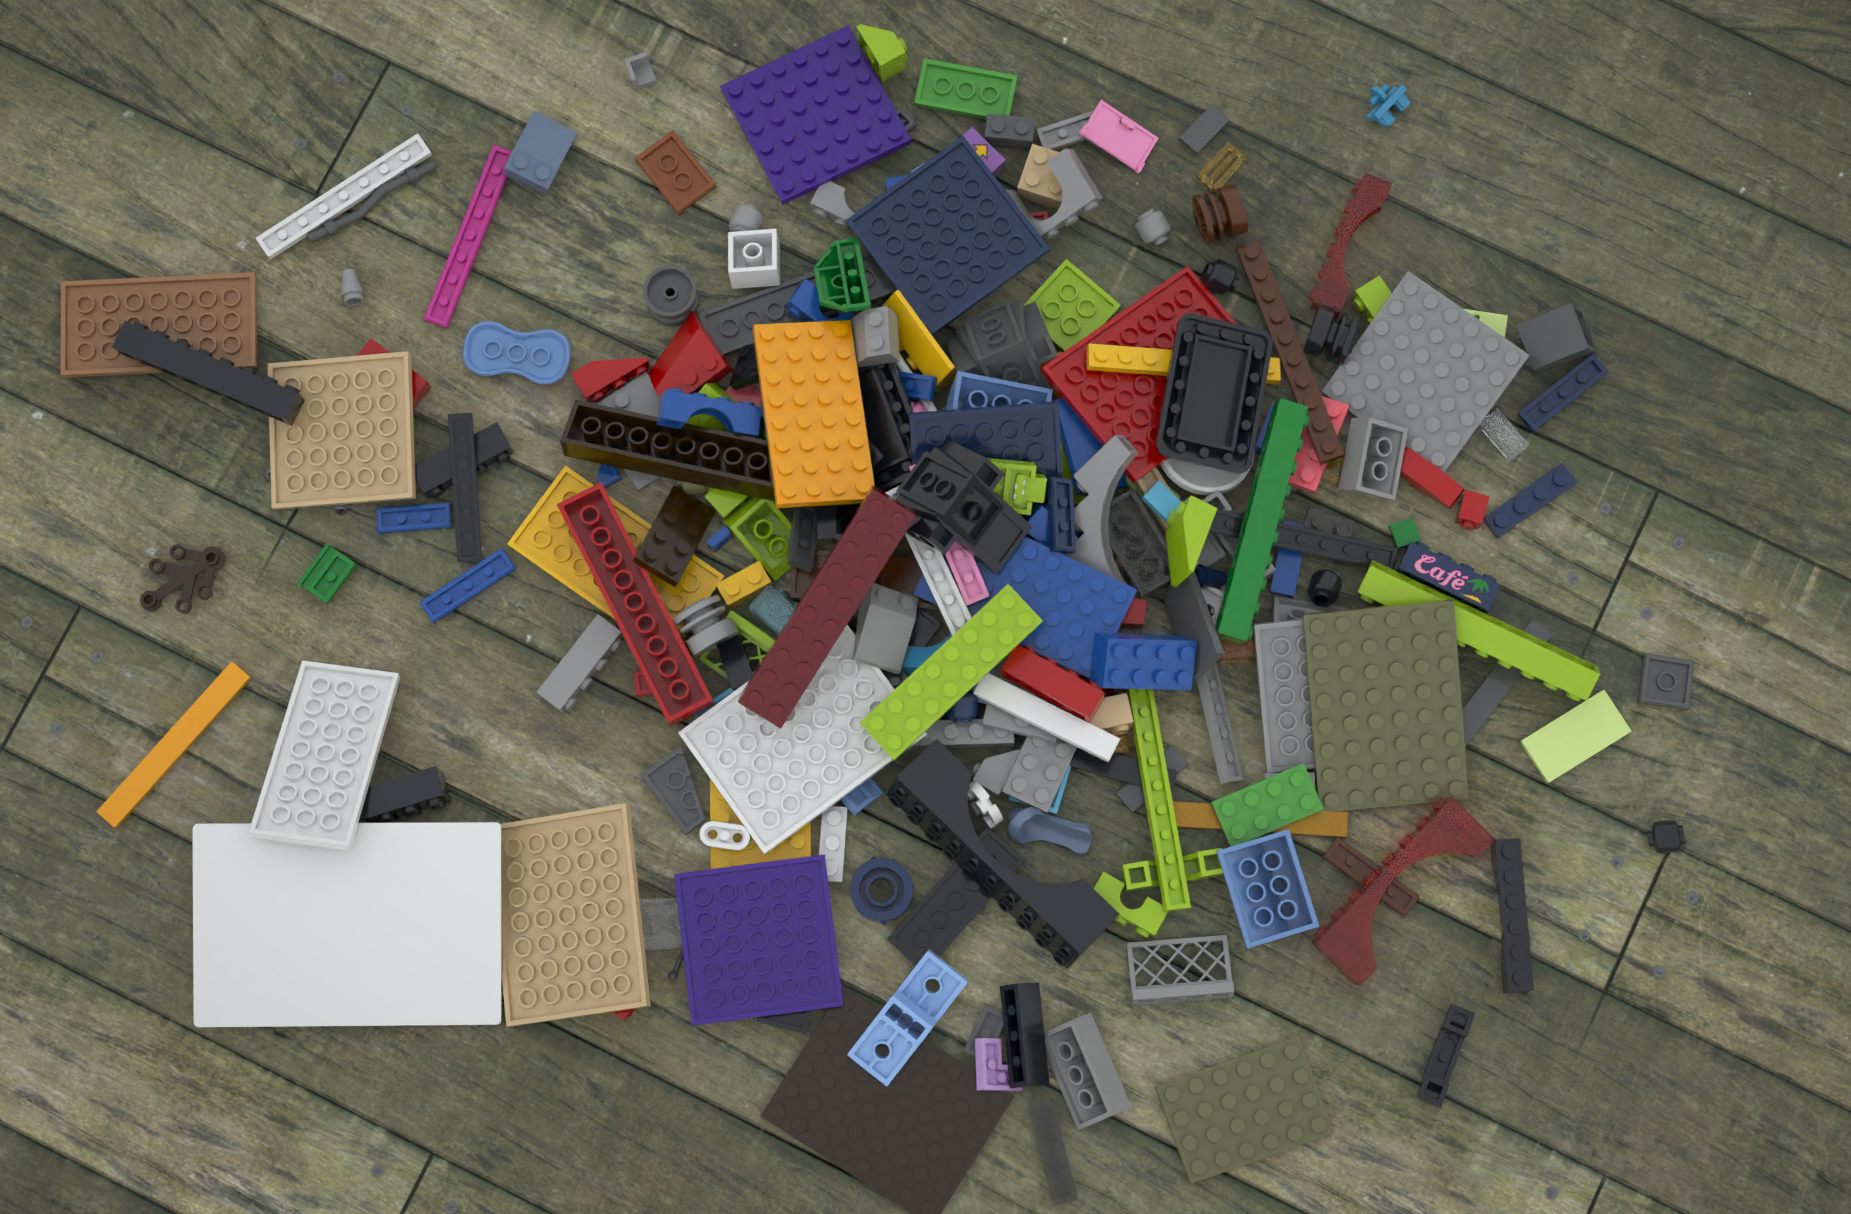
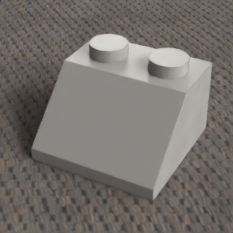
M888 306L866 309L850 320L857 368L900 361L898 317Z

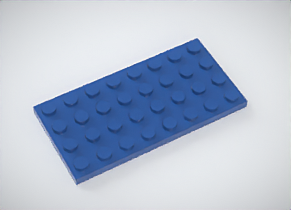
M1024 537L998 574L992 572L985 564L974 557L990 597L967 606L971 617L1009 584L1043 620V623L1019 645L1022 647L1024 645L1029 646L1037 654L1048 657L1058 664L1090 678L1094 634L1118 632L1137 589L1059 552H1050V548L1027 537ZM942 553V555H943V557H944V560H945V562H946V564H947V566H948V568H949V570H950V572H951V574H952V577H953V579H954V581H955V583H956V585H957V587H958V584H957L956 579H955V577H954V575H953V572H952L951 567H950V565H949V562H948V560H947V558H946V555ZM922 575L913 594L938 606L924 575Z

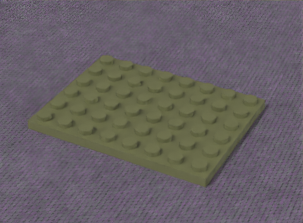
M1454 600L1302 614L1316 790L1324 808L1320 812L1469 799Z

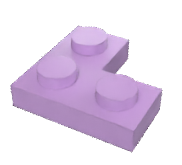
M975 1039L977 1090L1022 1091V1088H1010L1008 1065L1002 1064L1001 1039Z

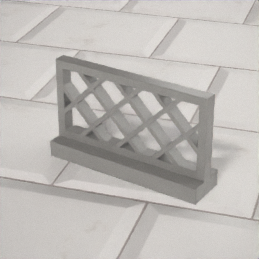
M1227 935L1126 943L1132 1006L1233 998L1234 983L1232 982ZM1222 942L1223 952L1218 958L1206 950L1211 943ZM1193 944L1200 950L1193 960L1181 952L1186 945ZM1168 946L1175 952L1167 962L1156 954L1161 947ZM1143 948L1150 955L1140 964L1133 958L1132 949ZM1202 953L1214 961L1207 971H1204L1195 963ZM1177 955L1189 963L1181 974L1170 966V963ZM1223 956H1224V964L1220 961ZM1152 957L1164 965L1156 976L1144 967ZM1134 964L1138 967L1136 971L1134 970ZM1216 964L1225 970V980H1215L1209 975ZM1191 966L1203 975L1198 982H1190L1184 977ZM1166 968L1177 976V979L1172 984H1165L1159 979V976ZM1141 970L1152 978L1147 986L1136 987L1135 977Z

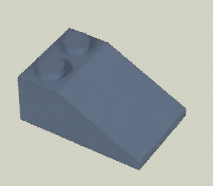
M534 111L504 167L503 175L546 196L577 132Z

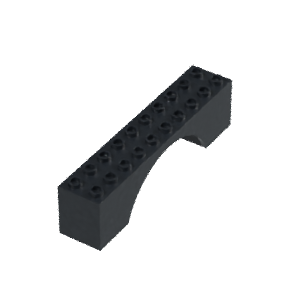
M936 738L895 778L886 793L889 801L895 807L903 810L907 814L908 820L912 824L918 825L931 842H936L943 849V853L947 858L957 862L961 866L962 872L966 876L973 878L985 894L991 895L997 901L1001 910L1012 915L1021 929L1027 930L1040 947L1046 948L1053 955L1056 963L1068 969L1111 925L1119 913L1084 879L1061 884L1041 883L1017 875L994 859L978 838L969 814L968 790L973 773Z

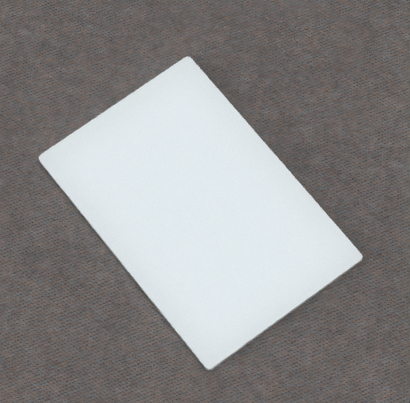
M198 823L193 826L194 1025L196 1027L497 1025L501 1022L500 823H358L350 851L252 838L249 835L251 823Z

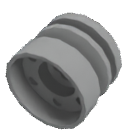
M719 595L696 601L683 609L673 619L675 626L687 622V625L679 630L680 635L689 632L693 633V636L685 643L693 657L716 648V644L731 639L739 633L731 618L719 620L718 617L726 611L725 606L713 609V607L721 602Z

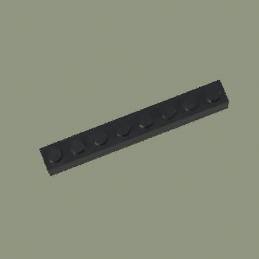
M127 321L124 322L112 345L119 354L293 426L305 401L299 394L300 390L288 384L285 387L277 384V380L266 375L263 378L256 376L254 370L245 366L239 369L234 366L235 363L226 358L215 359L212 357V353L202 348H199L198 351L191 349L189 343L180 339L177 342L169 339V335L159 330H156L155 333L148 331V327L140 322L135 321L134 324Z

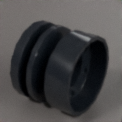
M1320 304L1303 350L1304 353L1319 357L1323 349L1326 348L1329 349L1327 361L1331 362L1334 353L1338 352L1340 354L1337 364L1343 366L1344 361L1351 354L1359 332L1358 322L1360 317L1354 315L1350 325H1347L1345 322L1348 313L1344 312L1338 322L1334 320L1335 309Z

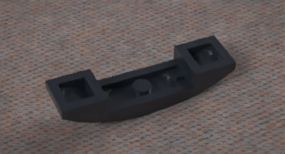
M1450 1004L1425 1067L1417 1099L1441 1108L1449 1087L1450 1077L1475 1013Z

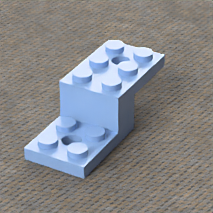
M929 949L847 1055L885 1086H888L969 980ZM929 979H936L939 982L940 989L938 991L932 992L927 988L926 983ZM878 1044H886L889 1047L890 1052L888 1056L883 1057L877 1053L876 1047Z

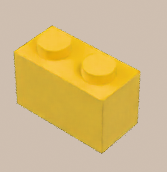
M760 561L716 584L717 590L729 611L773 588Z

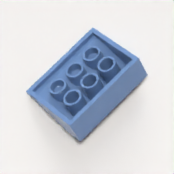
M1289 829L1216 851L1247 949L1319 927Z

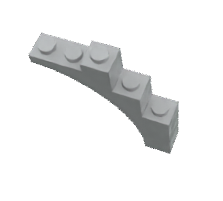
M1115 435L1073 475L1077 480L1076 484L1079 489L1089 495L1074 508L1075 528L1080 532L1083 531L1084 534L1075 542L1076 552L1064 554L1125 583L1113 558L1109 542L1108 521L1111 501L1116 486L1125 469L1138 455V452L1123 435Z

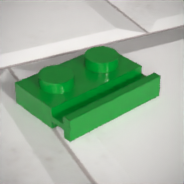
M326 544L301 577L298 584L328 605L357 564Z

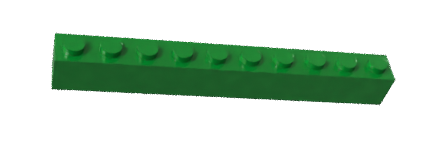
M1279 398L1273 405L1215 624V629L1220 639L1239 645L1245 643L1247 639L1250 640L1253 635L1254 626L1251 623L1253 616L1258 614L1260 608L1258 597L1259 593L1264 591L1267 579L1264 578L1265 570L1269 569L1273 559L1270 551L1272 545L1276 544L1279 536V531H1276L1278 522L1282 521L1285 513V508L1282 505L1284 498H1288L1291 490V485L1288 482L1290 475H1294L1297 467V461L1294 460L1296 452H1300L1303 444V438H1301L1302 429L1307 427L1309 415H1307L1308 406L1283 398Z

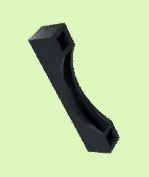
M1495 839L1490 843L1500 911L1503 994L1530 992L1534 990L1521 839Z

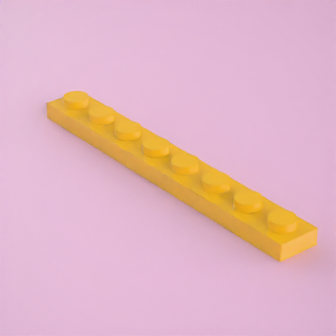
M1089 343L1087 346V370L1167 376L1172 350ZM1270 357L1266 383L1279 384L1281 381L1280 358Z

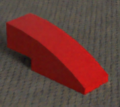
M1405 446L1400 477L1408 481L1414 489L1451 509L1464 492V488L1431 462Z

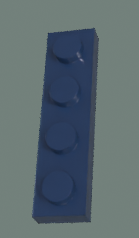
M1591 354L1519 411L1517 415L1530 431L1534 433L1607 375L1609 371L1594 354Z
M1561 463L1485 516L1483 521L1496 539H1498L1574 486L1577 481L1565 465Z

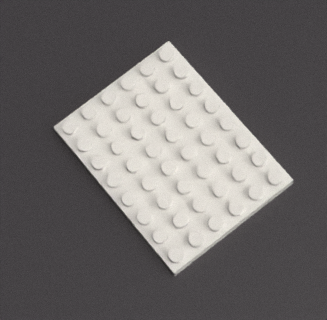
M846 625L781 729L738 703L739 696L748 684L746 682L678 732L764 854L773 850L894 761L859 722L895 689L879 668L853 660L855 634L848 625ZM925 732L907 750L928 736V734Z

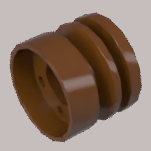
M1234 184L1217 188V200L1214 199L1209 191L1204 193V199L1201 194L1194 195L1192 198L1194 220L1206 244L1214 243V236L1218 241L1223 240V228L1226 229L1230 237L1238 236L1248 231L1245 208L1238 189Z

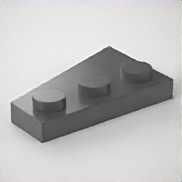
M680 745L642 773L641 776L683 833L687 835L705 822L706 819L683 748Z

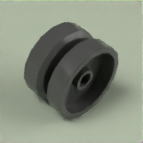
M665 265L655 269L648 275L643 287V296L650 315L657 322L666 326H679L685 322L692 311L696 313L699 307V294L694 279L687 270L675 265Z

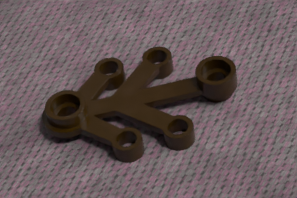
M178 544L173 545L169 550L170 556L177 561L184 558L198 561L191 567L164 563L158 558L152 559L149 562V569L154 574L166 573L178 576L156 591L144 592L140 597L141 606L149 612L157 611L162 605V599L183 585L181 598L176 601L175 607L182 614L189 613L192 609L191 598L196 576L203 571V582L197 587L196 594L202 600L210 599L213 595L212 583L215 571L220 569L225 562V555L218 547H207L200 552L184 549ZM181 549L182 553L179 556H174V551ZM214 554L216 559L213 562H208V557ZM155 563L161 564L159 570L153 569ZM208 588V594L201 596V590ZM153 596V602L146 604V598ZM187 602V608L180 610V604Z

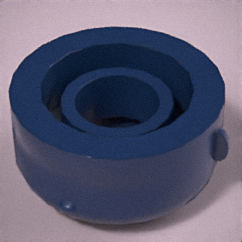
M874 856L856 870L851 880L850 895L854 907L864 918L886 925L887 922L896 920L908 910L913 898L914 885L909 873L900 863L891 859L876 858ZM885 879L893 885L894 894L890 900L877 902L870 896V887L876 880Z

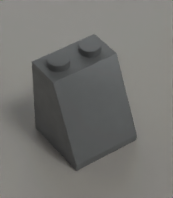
M1573 303L1517 325L1519 331L1516 333L1517 340L1520 346L1525 347L1526 353L1530 355L1526 364L1529 369L1532 368L1537 373L1588 358L1591 354H1598L1583 312Z

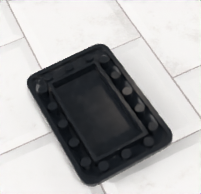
M1187 313L1179 319L1170 356L1156 437V449L1162 456L1240 474L1246 472L1251 467L1273 346L1272 337L1268 332L1193 313Z
M894 362L857 368L867 437L886 457L872 470L875 487L883 492L901 484L910 473L909 467L912 466L909 413H914Z

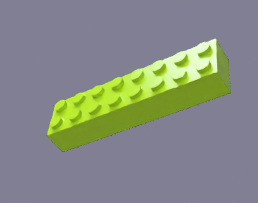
M1007 584L859 723L890 757L896 760L1042 624L1043 620Z

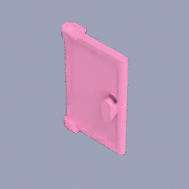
M1103 100L1099 101L1089 120L1083 125L1078 134L1132 168L1137 174L1142 171L1145 160L1158 140L1157 136Z

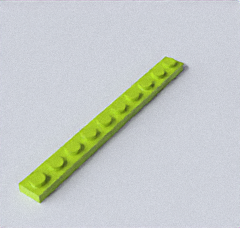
M1126 689L1134 721L1132 728L1164 912L1189 909L1191 904L1153 689Z

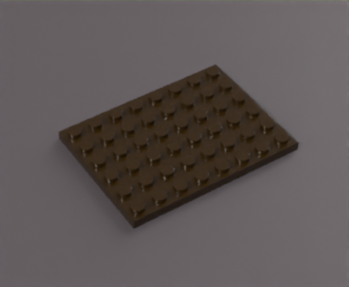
M843 986L844 1006L828 1009L761 1116L911 1214H941L1014 1098V1095L1008 1091L977 1090L976 1071L925 1038L889 1085L885 1086L847 1055L881 1010ZM878 1044L876 1047V1051L880 1056L885 1057L889 1055L890 1050L886 1044Z

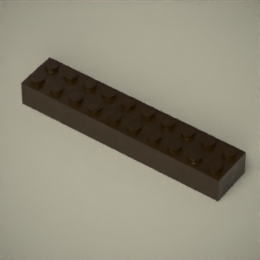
M575 400L560 440L564 456L775 501L767 440L687 423L681 429L657 425L658 417L579 400Z

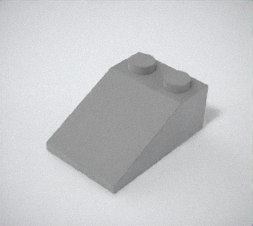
M873 583L859 605L853 660L899 674L915 623L918 598Z

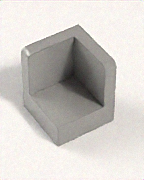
M647 52L624 59L634 91L657 83Z

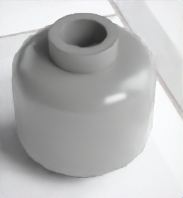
M752 204L739 205L734 209L729 222V229L731 232L760 230L763 223V215Z
M1152 208L1136 218L1138 222L1135 224V229L1145 244L1154 242L1155 246L1168 239L1166 234L1171 230V226L1160 210L1154 211Z

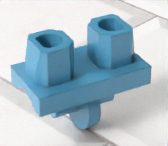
M1386 84L1381 88L1373 86L1369 90L1372 98L1368 102L1372 106L1375 105V107L1365 116L1369 122L1376 121L1383 128L1390 126L1395 117L1388 109L1393 105L1398 112H1401L1411 103L1404 94L1407 88L1403 84L1399 87L1393 86L1390 90Z

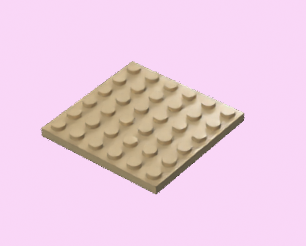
M410 352L268 363L269 377L277 380V384L285 387L288 384L300 390L299 394L305 399L293 426L269 417L272 509L280 510L416 499L412 363Z

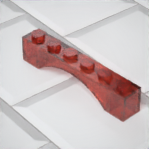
M1364 173L1362 180H1356L1352 190L1353 193H1356L1353 201L1348 200L1343 214H1346L1347 218L1345 223L1339 222L1335 235L1339 236L1336 244L1331 243L1326 257H1329L1330 260L1327 266L1322 265L1317 278L1322 280L1319 288L1313 287L1309 300L1313 301L1310 309L1317 311L1320 304L1334 308V318L1338 319L1349 292L1344 273V253L1347 243L1362 223L1381 211L1391 187V182L1368 173Z

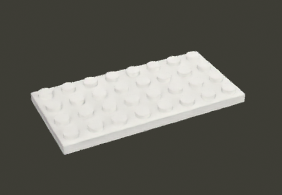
M302 660L249 829L250 837L350 851L400 681L399 673Z

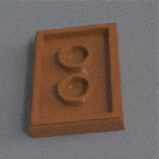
M673 130L634 158L635 162L678 215L717 187L716 183Z

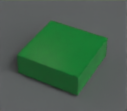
M1413 518L1389 525L1396 548L1400 549L1407 547L1411 542L1421 541Z

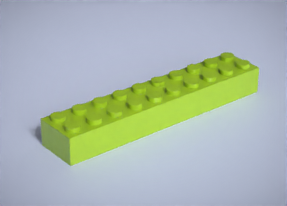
M1374 560L1371 561L1359 585L1358 593L1361 594L1360 598L1372 604L1377 601L1384 606L1454 600L1458 645L1465 647L1468 644L1475 648V653L1486 658L1491 655L1498 659V664L1511 669L1514 666L1521 670L1520 674L1534 680L1537 677L1543 680V685L1557 691L1560 688L1567 692L1566 696L1573 700L1580 701V699H1584L1587 701L1600 676L1598 666Z

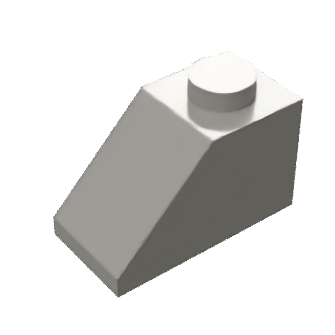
M1020 750L985 758L982 764L977 762L972 770V776L974 777L972 782L977 781L986 792L999 798Z

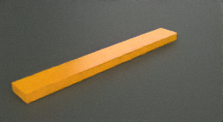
M231 661L96 812L117 829L252 678Z

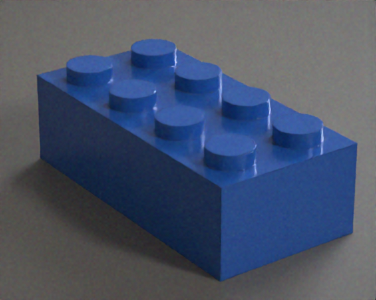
M1095 633L1089 682H1094L1101 688L1192 690L1197 641L1184 635Z

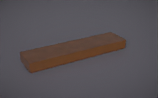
M1339 837L1334 840L1323 856L1325 860L1403 917L1408 914L1420 897Z

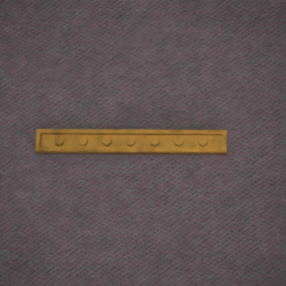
M1173 801L1177 828L1222 830L1212 804ZM1318 811L1269 833H1277L1289 829L1291 835L1346 838L1348 812ZM1146 814V826H1149L1148 815Z

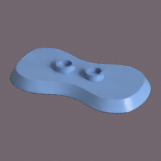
M494 321L480 322L471 327L466 335L463 346L464 363L473 373L481 376L514 373L538 384H552L559 381L568 369L571 355L569 341L564 335L555 330L543 329L533 332H518Z

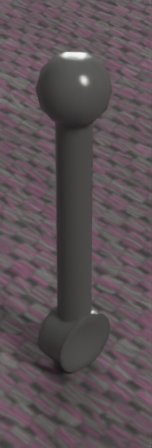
M683 948L673 970L668 974L670 980L678 978L677 972L684 958Z

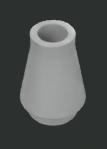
M354 269L343 270L341 272V300L348 307L359 306L364 302L365 293L357 278L356 271Z

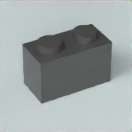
M987 114L985 140L992 147L1030 150L1033 144L1035 118Z

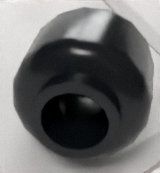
M1216 259L1213 262L1209 261L1201 274L1205 287L1219 295H1224L1229 290L1233 291L1239 281V278L1236 277V268L1221 259Z
M1331 570L1314 572L1308 585L1307 595L1317 606L1326 607L1332 605L1339 598L1342 580Z
M1676 820L1654 822L1652 824V831H1647L1649 846H1654L1658 854L1679 852L1681 845H1685L1683 825H1678Z

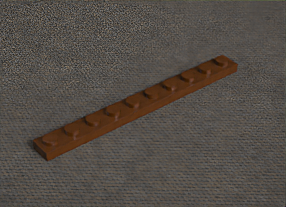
M1260 240L1236 246L1240 263L1266 329L1272 337L1274 349L1278 358H1280V364L1296 403L1308 406L1307 415H1309V421L1306 430L1320 465L1343 458V449Z

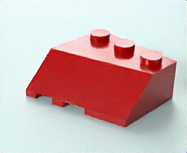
M692 311L648 375L659 397L669 388L681 389L683 393L693 394L699 393L706 383H717L733 371V367L697 315Z

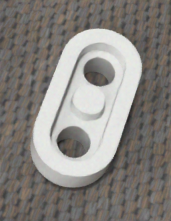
M710 821L705 823L700 829V839L708 847L741 851L750 843V834L742 825ZM710 831L718 833L715 839L708 837ZM736 834H740L743 837L739 843L733 841V837Z

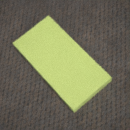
M1602 690L1521 740L1520 743L1548 784L1632 731L1606 691Z

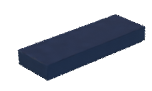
M1050 477L1047 479L1050 552L1072 554L1076 552L1073 479Z

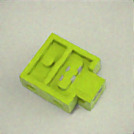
M988 458L1005 474L993 491L1018 514L1031 515L1032 502L1044 503L1047 478L1044 474H1036L1037 466L1034 462Z

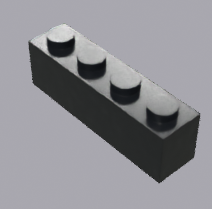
M498 422L474 434L477 475L486 472L489 469L488 466L496 462L500 464L507 461L510 455L514 453ZM450 447L415 465V479L427 499L429 497H439L445 492L446 488L452 486Z
M1039 982L1000 986L1010 1088L1050 1085Z

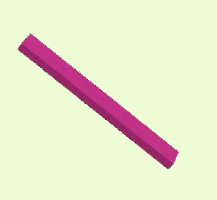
M493 145L424 316L425 322L448 329L508 179L507 176L503 175V170L512 153L511 150Z

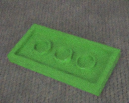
M924 58L914 106L987 119V114L1010 116L1018 76Z
M1304 763L1211 802L1230 847L1253 840L1324 809Z

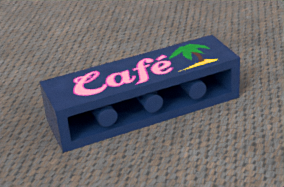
M1411 542L1408 545L1397 567V572L1486 614L1489 612L1501 587L1500 584L1496 583L1497 580L1494 577L1473 572L1474 568L1464 563L1459 565L1451 561L1452 558L1444 553L1439 552L1436 554L1421 542Z

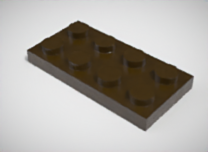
M674 485L632 562L675 587L679 583L716 510L692 495L686 494L682 489Z

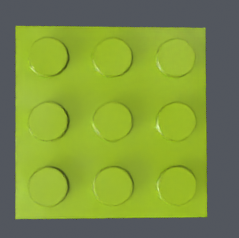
M1067 259L1024 304L1026 306L1036 302L1053 344L1062 352H1065L1108 322L1121 308L1117 301Z

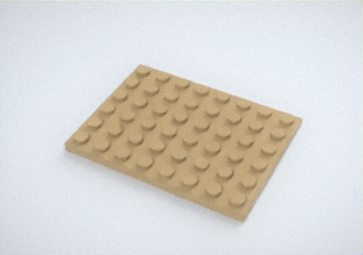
M623 803L501 824L502 985L506 1027L651 1006L630 804Z

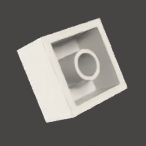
M777 229L728 232V274L732 289L781 285L780 243Z

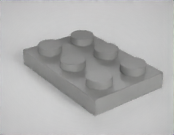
M1026 737L1001 792L1031 807L1038 808L1044 813H1048L1077 747L1058 737L1055 743Z

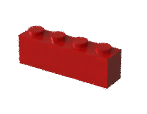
M1018 645L1011 652L1001 669L1002 677L1052 705L1088 723L1091 722L1104 700V692L1101 687L1097 686L1094 682L1090 681L1087 683L1081 680L1080 676L1072 670L1068 669L1065 671L1059 668L1058 663L1048 657L1045 659L1036 655V651L1029 646L1024 645L1021 647Z

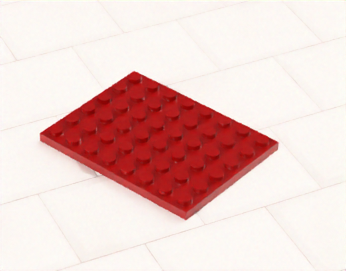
M1189 266L1179 271L1057 356L1040 370L1102 446L1115 435H1123L1137 450L1138 455L1124 471L1133 483L1169 459L1162 456L1156 449L1157 430L1167 376L1087 370V346L1090 343L1172 350L1177 323L1187 313L1237 324Z

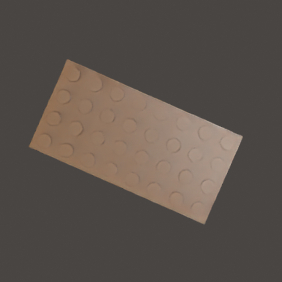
M255 272L61 281L60 375L63 378L164 373L123 356L112 347L125 321L134 324L135 321L140 322L148 327V331L155 333L156 330H159L169 335V339L175 342L178 339L183 340L191 345V349L196 351L199 348L207 350L213 354V358L218 360L221 357L235 363L234 366L242 369L243 366L250 369L258 368L257 275Z

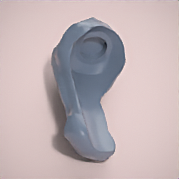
M1034 807L1013 808L1008 813V836L1015 844L1043 840L1064 846L1076 856H1083L1089 852L1092 843L1091 829L1084 823H1074L1056 818Z

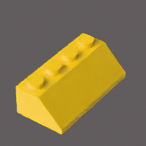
M899 290L895 291L882 307L888 306L897 314L899 351L901 352L905 349L909 355L906 360L914 371L919 369L923 375L937 377L935 392L938 393L954 381L957 373L956 368Z

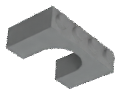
M1065 148L1046 162L1062 189L1060 208L1052 217L1042 221L1034 218L1028 212L1016 190H1006L1043 240H1050L1060 233L1059 229L1061 227L1074 224L1079 220L1078 216L1084 211L1086 213L1091 212L1099 206L1097 202L1103 199L1073 149Z

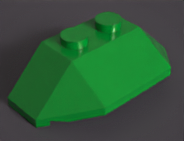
M858 238L833 241L830 249L824 253L814 267L820 305L843 312L871 309Z

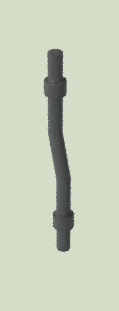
M430 161L416 169L412 167L405 171L406 174L380 186L359 209L335 221L330 220L324 223L323 227L307 234L310 242L313 243L327 235L331 237L339 233V229L365 217L387 193L405 184H413L421 180L420 177L436 170L434 162Z

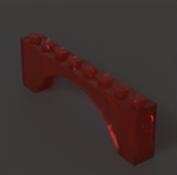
M1453 797L1439 798L1431 807L1433 811L1428 816H1423L1417 821L1415 831L1411 835L1406 834L1398 842L1400 847L1394 853L1390 852L1382 859L1381 863L1383 865L1378 871L1373 870L1364 879L1366 884L1360 890L1358 888L1355 889L1347 898L1349 902L1343 908L1339 907L1330 916L1332 920L1327 926L1322 925L1314 933L1315 939L1311 943L1354 985L1361 986L1377 968L1371 942L1372 922L1377 904L1391 881L1409 865L1431 855L1457 853L1469 857H1479L1495 840Z

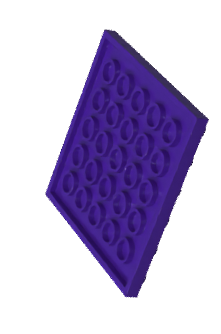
M849 25L720 86L728 105L782 205L818 189L819 186L827 182L837 180L912 144L909 133Z
M825 854L674 874L692 1026L844 1006Z

